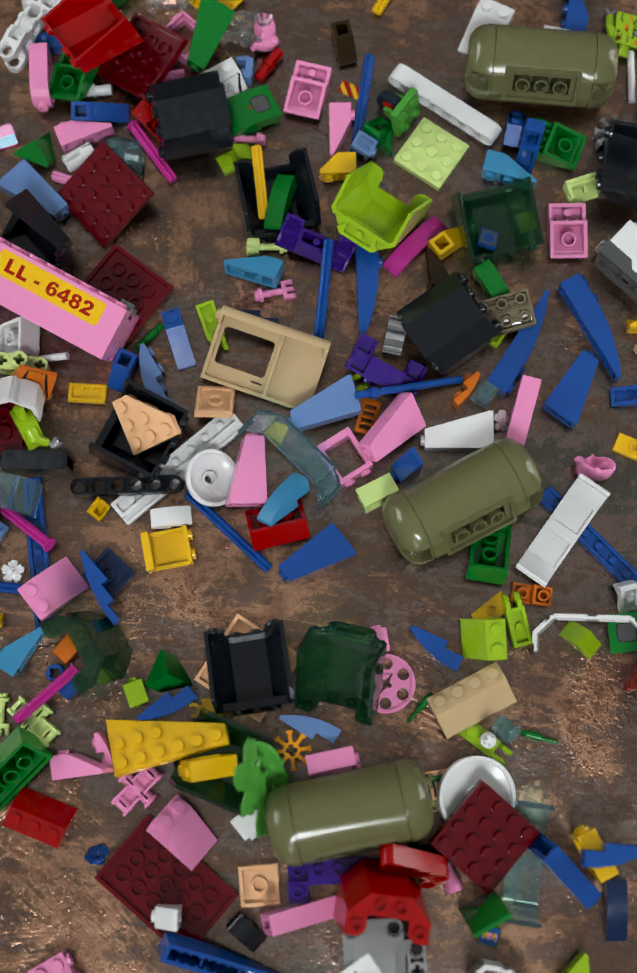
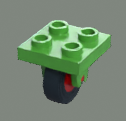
M413 87L409 89L405 96L389 90H383L377 97V103L384 111L383 114L391 119L393 134L397 137H400L403 132L405 133L413 119H416L420 114L418 90Z

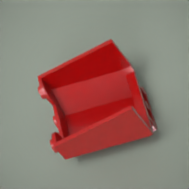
M62 0L41 18L45 24L44 30L50 37L54 35L63 46L61 48L63 53L68 58L71 57L69 62L76 70L80 68L83 73L94 69L144 41L111 0Z
M362 858L347 872L345 871L340 875L334 919L343 934L354 936L362 934L366 929L368 915L409 921L408 937L411 942L417 945L428 946L431 922L421 889L413 877L382 870L380 868V860Z

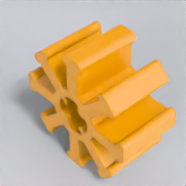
M287 730L289 742L286 743L280 736H277L274 741L279 742L284 748L276 751L278 754L284 753V763L288 758L291 759L290 770L296 771L298 768L296 767L295 758L297 757L306 765V759L300 754V751L309 750L311 752L312 746L300 747L299 744L306 736L300 733L301 736L296 742H293V730ZM290 744L297 748V753H294L295 756H291L290 753L286 752V748H289Z

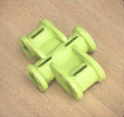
M22 351L14 353L0 352V364H3L0 365L1 374L11 375L19 364L51 371L47 360L43 357L27 356Z
M19 695L15 704L6 710L13 717L29 701L24 696ZM46 703L23 721L20 726L33 733L46 748L50 746L49 743L57 735L62 733L46 718L49 714L54 713L53 709Z

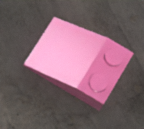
M64 557L18 588L17 591L43 623L90 586L69 559Z
M177 794L150 823L146 830L191 871L217 842V838L195 810Z

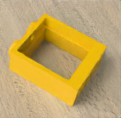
M225 752L181 759L180 765H178V775L182 777V780L191 783L234 776L235 767L238 766L237 754Z
M582 824L573 829L574 833L570 834L580 855L581 849L602 850V840L594 827ZM616 866L588 868L593 879L600 883L619 874Z

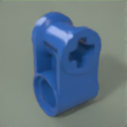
M52 664L46 669V677L51 683L58 677H53V670L59 669L58 674L61 675L66 670L63 665ZM74 677L59 690V693L69 701L83 685Z

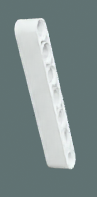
M399 63L388 77L391 85L405 94L411 87L417 89L419 103L487 146H491L502 131L496 122L402 63Z

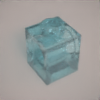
M483 379L472 394L471 400L486 410L496 397L499 389Z

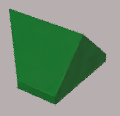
M378 116L365 123L363 132L377 140L376 147L392 158V124L383 117Z
M50 132L14 151V155L45 167L51 166L55 163V155Z
M162 649L144 685L158 692L184 688L187 685L193 686L177 656Z

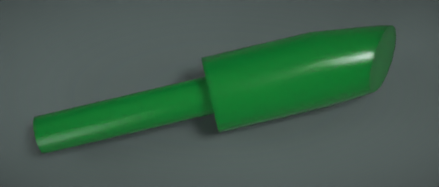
M431 692L417 704V709L406 720L408 723L411 722L420 710L423 711L428 705L427 698L433 695Z
M521 730V734L524 737L558 745L559 741L544 737L540 733Z

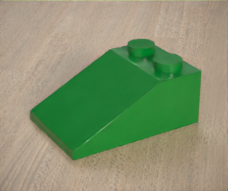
M507 525L469 546L465 579L499 585L505 584L509 569L511 525Z

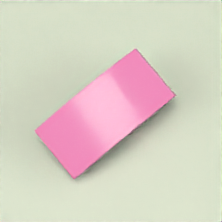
M104 731L94 733L92 738L93 748L96 749V753L104 752L102 757L103 764L113 767L108 736Z

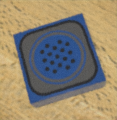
M482 227L476 246L494 251L499 232Z

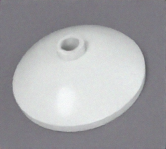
M207 449L195 454L190 459L185 471V482L191 496L205 506L217 507L224 505L235 466L233 460L224 452L216 449Z

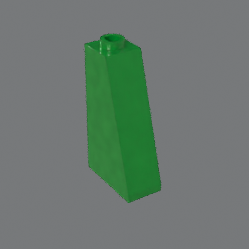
M200 0L186 63L189 65V69L195 73H202L236 13L217 0Z

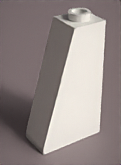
M493 411L482 412L424 429L423 435H420V446H423V452H475L494 442Z

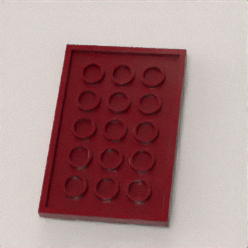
M147 814L94 878L161 939L165 931L168 930L155 928V922H151L152 909H155L157 904H182V926L178 931L169 932L201 941L239 893L204 862L200 861L192 871L146 831L154 820L151 815Z

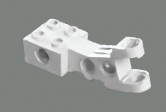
M22 0L23 12L21 11L18 14V19L9 26L0 41V57L5 61L9 71L19 73L24 69L28 62L29 43H34L36 37L45 26L41 18L62 0ZM6 47H10L8 54L4 55L3 50ZM13 59H18L19 64L13 67L10 65Z

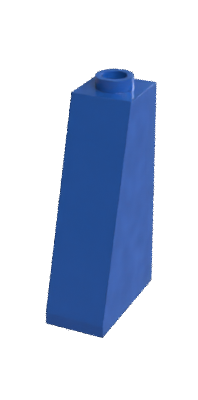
M582 350L541 407L571 429L579 421L599 362L592 352Z
M332 522L278 566L280 570L278 574L284 581L288 580L290 583H293L351 559L357 555V552Z
M540 833L528 847L535 857L585 908L589 909L597 903L602 894L558 845Z

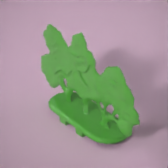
M248 737L243 747V763L235 767L233 783L238 792L244 791L241 802V818L247 814L251 816L257 810L256 837L261 838L268 835L264 806L267 792H270L277 786L288 784L290 776L288 771L284 770V760L282 757H279L275 748L265 742L256 741V738L250 739Z

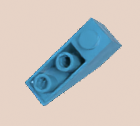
M487 150L480 177L488 181H499L508 186H519L524 190H534L537 180L507 154Z

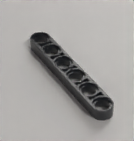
M159 475L158 478L154 477L151 482L139 476L77 478L70 483V490L77 497L176 494L183 490L184 483L178 475ZM174 479L180 481V485L176 489H172L169 486L170 482ZM154 480H158L161 483L160 487L156 490L150 487ZM118 481L121 482V490L114 491L112 488L113 484ZM140 481L142 484L141 488L133 490L131 487L133 482ZM83 483L84 490L79 493L75 492L76 484ZM96 483H103L101 491H94L93 487Z

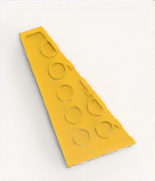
M106 720L114 776L117 778L230 745L228 729L225 723Z

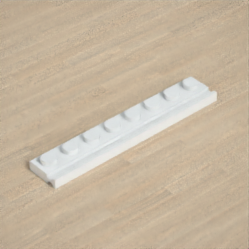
M234 413L233 418H214L170 454L167 464L161 465L162 471L159 475H178L184 481L186 467L195 454L207 449L220 451L246 430V427ZM154 480L150 487L156 490L160 487L161 483L158 480ZM172 480L169 485L170 488H176L180 481ZM136 482L132 489L139 490L142 485L141 482ZM167 494L119 496L110 505L126 524L130 526Z

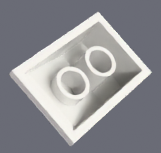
M480 0L457 52L467 55L470 35L475 28L483 24L511 25L515 10L493 0Z

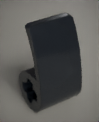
M241 911L225 926L239 942L252 952H255L267 938Z

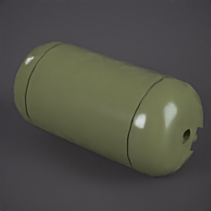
M483 24L475 28L470 35L465 64V87L470 95L481 100L588 109L600 108L609 101L613 93V86L618 71V47L610 35L599 32Z
M502 438L393 493L383 504L382 516L386 528L402 556L412 564L422 565L444 554L452 555L517 521V516L535 508L543 498L542 477L532 456L521 443L512 438Z
M399 759L283 784L273 788L267 794L264 802L267 831L273 853L281 863L294 867L379 850V846L386 843L400 845L411 841H418L431 831L434 821L431 797L424 772L416 762L409 759Z

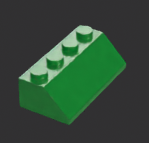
M19 726L0 744V811L53 757L52 753L33 733Z

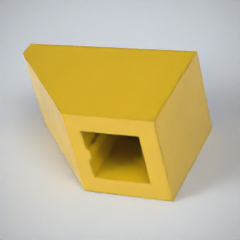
M337 152L319 170L320 181L331 183L342 180L344 182L348 173L356 170V152Z
M455 227L444 230L429 240L427 249H431L442 261L468 243V241L459 229Z

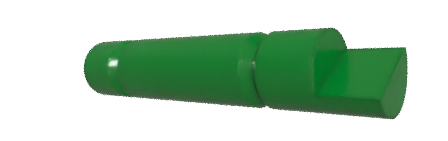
M159 322L131 349L137 354L140 351V344L143 342L145 345L148 344L165 327Z

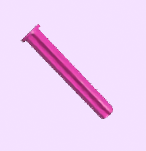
M137 119L133 120L127 125V130L133 133L166 180L172 183L177 178L176 173L167 162L163 163V158H159L158 149L139 125V121Z
M1 500L0 513L39 543L45 552L50 551L56 543L54 538H49Z
M71 662V666L13 716L14 720L18 724L25 721L77 674L81 675L80 669Z

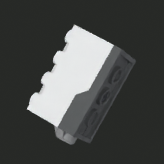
M629 220L612 239H602L595 247V252L598 255L593 265L637 302V223Z

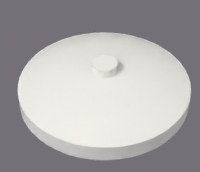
M467 756L455 761L446 769L438 785L437 804L443 820L446 821L480 779L515 809L516 789L509 772L499 762L484 756Z

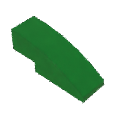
M277 174L267 205L264 229L281 230L287 213H290L293 206L292 198L297 188L295 175Z
M490 259L473 268L472 274L481 285L482 292L487 299L510 293Z

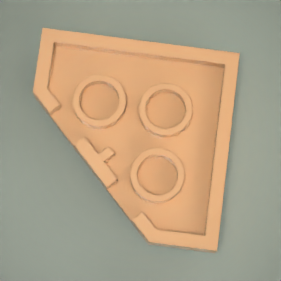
M131 394L112 402L133 455L140 454L182 434L173 414L165 413L159 410L158 407L148 402H143Z

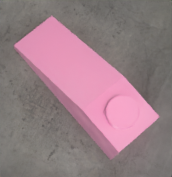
M351 102L329 103L330 159L339 152L351 128V121L355 120V109H351Z
M70 120L68 122H61L53 127L64 154L86 142L91 144L115 135L111 123Z
M69 750L57 751V755L53 756L50 760L52 781L114 772L113 767L80 753H69Z

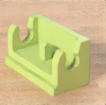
M596 172L565 181L562 189L568 203H582L598 198L596 190L597 180H595Z
M390 472L355 489L357 497L366 513L382 506L390 495L399 490Z

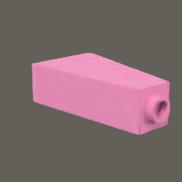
M526 375L522 376L517 385L505 438H512L523 446L525 445L542 379Z
M400 392L359 442L361 454L366 460L379 461L427 426L412 393Z
M247 433L241 439L225 507H263L267 501L265 438L258 435V433Z
M331 894L309 900L307 903H296L259 913L263 933L274 937L333 919L337 895Z

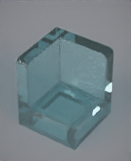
M501 715L489 727L504 745H509L522 732L504 715Z

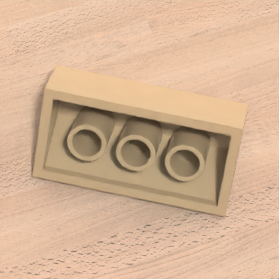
M497 662L427 698L428 706L447 739L517 702Z

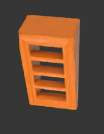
M364 398L361 406L362 414L358 416L353 434L363 437L367 434L369 430L361 428L360 424L368 427L374 425L380 413L381 402ZM366 404L376 406L377 409L374 410L367 408ZM364 411L373 413L375 415L374 417L364 414ZM362 418L372 420L373 422L369 423L362 421Z

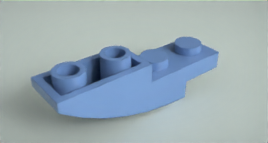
M143 342L140 344L139 365L143 384L146 389L167 399L165 395L167 390L162 383L164 379L162 373L165 371L159 362L155 363L153 360L155 354L151 347L146 348Z

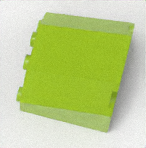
M372 161L348 173L331 206L337 219L338 232L370 253L396 247L425 216L433 202L428 196L418 194L414 196L408 206L380 188L379 185L383 179L384 172L379 165Z

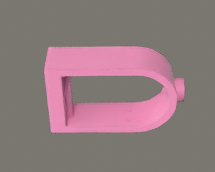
M47 42L29 43L30 93L34 108H37L40 112H46L49 108L55 107V99H51L49 84L55 62Z

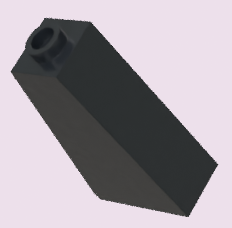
M3 450L2 455H0V467L5 473L73 476L75 457L68 450Z

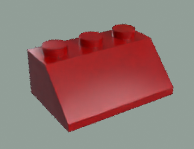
M301 498L297 500V508L271 527L257 519L262 507L245 511L254 551L265 550L270 547L310 538Z
M24 786L12 802L2 826L58 849L64 844L78 808Z

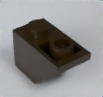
M349 19L331 23V36L339 65L356 63L357 55Z

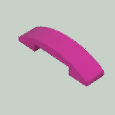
M434 215L403 241L384 262L383 267L395 278L398 277L409 266V263L428 246L429 240L448 228Z

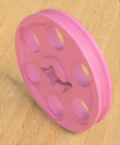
M380 654L367 660L360 668L356 682L358 695L362 702L371 710L385 714L403 709L411 701L416 686L415 676L411 667L402 658L392 654ZM384 658L392 661V667L388 670L381 667V661ZM368 667L373 668L375 671V676L371 679H367L363 674L364 670ZM400 669H406L409 672V677L406 680L398 678L397 674ZM392 674L389 682L391 687H386L380 694L379 692L383 685L381 680H386ZM366 687H371L374 690V696L370 699L363 696V690ZM404 688L408 691L407 699L400 700L397 697L399 689ZM388 698L391 701L390 708L382 709L379 704L380 700Z

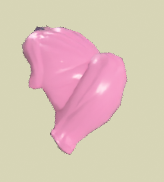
M266 12L257 15L254 32L250 34L253 39L252 45H250L252 52L255 50L268 52L279 45V39L275 35V23Z
M591 454V456L586 458L582 456L574 458L577 477L582 473L592 481H602L608 479L617 470L616 463L607 457H595L594 454Z

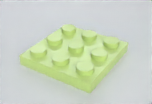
M424 117L395 156L393 162L439 191L468 151L469 145Z

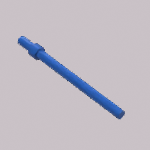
M460 375L382 388L377 386L369 387L368 390L354 392L355 399L368 397L374 399L381 395L462 383L463 379Z

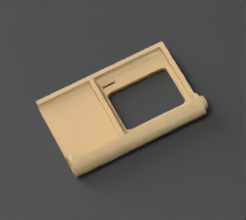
M225 305L222 308H218L215 316L218 319V324L200 376L201 378L292 409L314 396L332 343L331 341ZM226 327L274 342L275 346L264 377L261 378L216 362L215 358Z

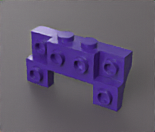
M287 213L275 245L321 264L324 239L331 238L304 228V219H301L296 214ZM340 235L337 241L333 240L331 268L343 273L357 244Z
M362 332L344 366L363 376L364 382L372 386L376 383L380 388L421 382L428 369L410 359L402 372L376 358L372 354L379 341ZM418 390L406 391V392L412 393L413 396H414V398H415V396H416Z
M347 856L319 863L303 864V866L298 867L288 866L289 903L309 902V885L339 884V878L342 873L347 872L359 860L368 858V856Z

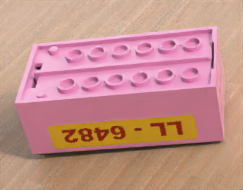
M0 237V305L99 359L113 362L119 348H124L140 317L136 315L135 305L124 299L118 301Z

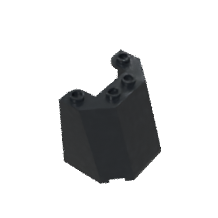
M217 70L152 84L147 87L145 96L147 103L150 102L154 106L151 107L153 119H157L156 134L158 138L161 137L158 155L160 159L163 158V163L225 151L233 147L231 136L232 121L223 83H220Z
M612 120L610 126L605 128L604 138L606 140L603 152H600L598 156V163L601 164L600 169H597L595 175L597 195L599 198L637 209V123Z
M307 148L295 149L289 154L290 164L264 168L267 199L269 201L277 174L295 175L297 188L292 198L293 206L289 214L300 216L301 219L305 220L303 227L311 230L313 227H318L321 224L320 203ZM249 160L233 162L248 238H259L265 244L275 243L280 230L264 229L265 219L258 218L252 162Z
M24 189L6 202L5 207L13 212L0 237L62 270V262H65L71 254L69 250L72 247V242L30 191Z
M456 271L396 312L402 321L401 325L424 358L431 362L440 374H450L503 334L500 330L502 326L497 319L492 320L486 315L488 311L481 302L478 304L475 300L476 294L471 287H468L467 283L469 280L463 273L460 274Z
M127 378L124 381V391L121 397L131 394L143 402H148L158 407L159 410L165 413L173 414L180 430L186 427L190 419L187 417L188 410ZM113 409L95 443H89V454L151 482L154 477L158 478L162 471L161 465L167 464L170 458L168 453L171 448L175 449L179 439L175 436L140 454L133 455L116 411Z
M270 619L264 625V630L253 629L247 633L233 632L228 636H225L224 631L219 628H211L203 632L210 698L215 713L232 712L233 716L275 711L281 708V704L295 701L283 620Z

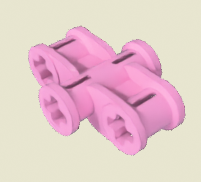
M153 767L140 771L136 776L129 774L120 777L117 781L119 783L122 782L126 787L110 803L112 805L115 804L123 812L122 815L124 817L133 810L139 801L147 809L158 797L150 789L161 780L165 773Z

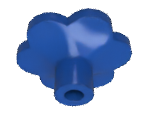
M104 844L92 846L88 849V853L84 855V859L91 865L95 863L101 865L109 854V849Z

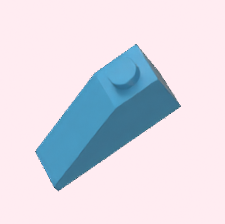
M257 256L226 259L223 262L225 274L277 289L285 273L284 261L276 257Z
M41 626L6 647L1 648L0 669L12 677L18 676L51 626Z

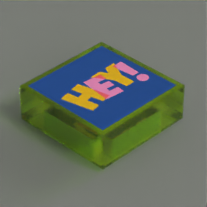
M494 927L477 937L476 942L497 949L502 928Z

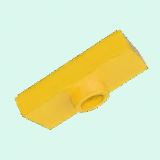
M69 383L68 402L106 405L108 387L102 384Z
M619 433L612 451L637 461V439Z
M500 590L470 616L472 618L500 617L504 613L501 599L502 591Z

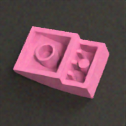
M297 60L283 112L319 120L329 88L332 68Z
M549 203L546 206L550 259L588 258L586 203Z

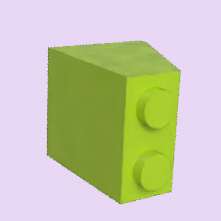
M460 618L463 658L487 661L508 660L504 618Z

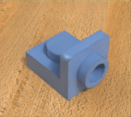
M247 55L236 56V65L242 69L241 74L246 86H252L255 71L254 58Z
M359 130L350 148L363 155L362 160L366 162L369 157L373 158L377 152L376 145L378 141Z

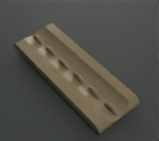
M528 288L478 302V304L481 302L488 311L486 315L492 320L497 319L501 324L502 328L500 330L503 333L502 335L537 325Z

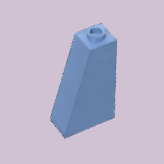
M25 159L20 161L0 179V190L12 198L24 189L29 190L55 222L58 223L69 215L68 204Z
M351 374L290 410L291 417H288L290 428H295L297 433L362 414L359 399L354 397L356 389Z

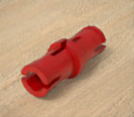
M274 47L269 56L262 60L261 66L253 74L257 81L262 83L270 71L275 69L276 63L284 55L281 49Z

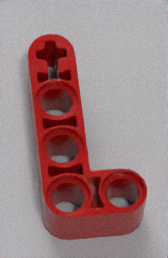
M393 843L379 846L380 868L382 870L418 878V886L422 889L434 888L449 880L448 859L445 856Z

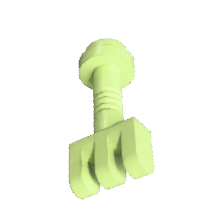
M248 238L246 242V255L259 256V251L279 250V254L287 252L286 249L276 246L275 243H260L259 238Z
M0 693V737L3 735V729H5V737L11 734V723H4L5 702L10 701L8 693Z

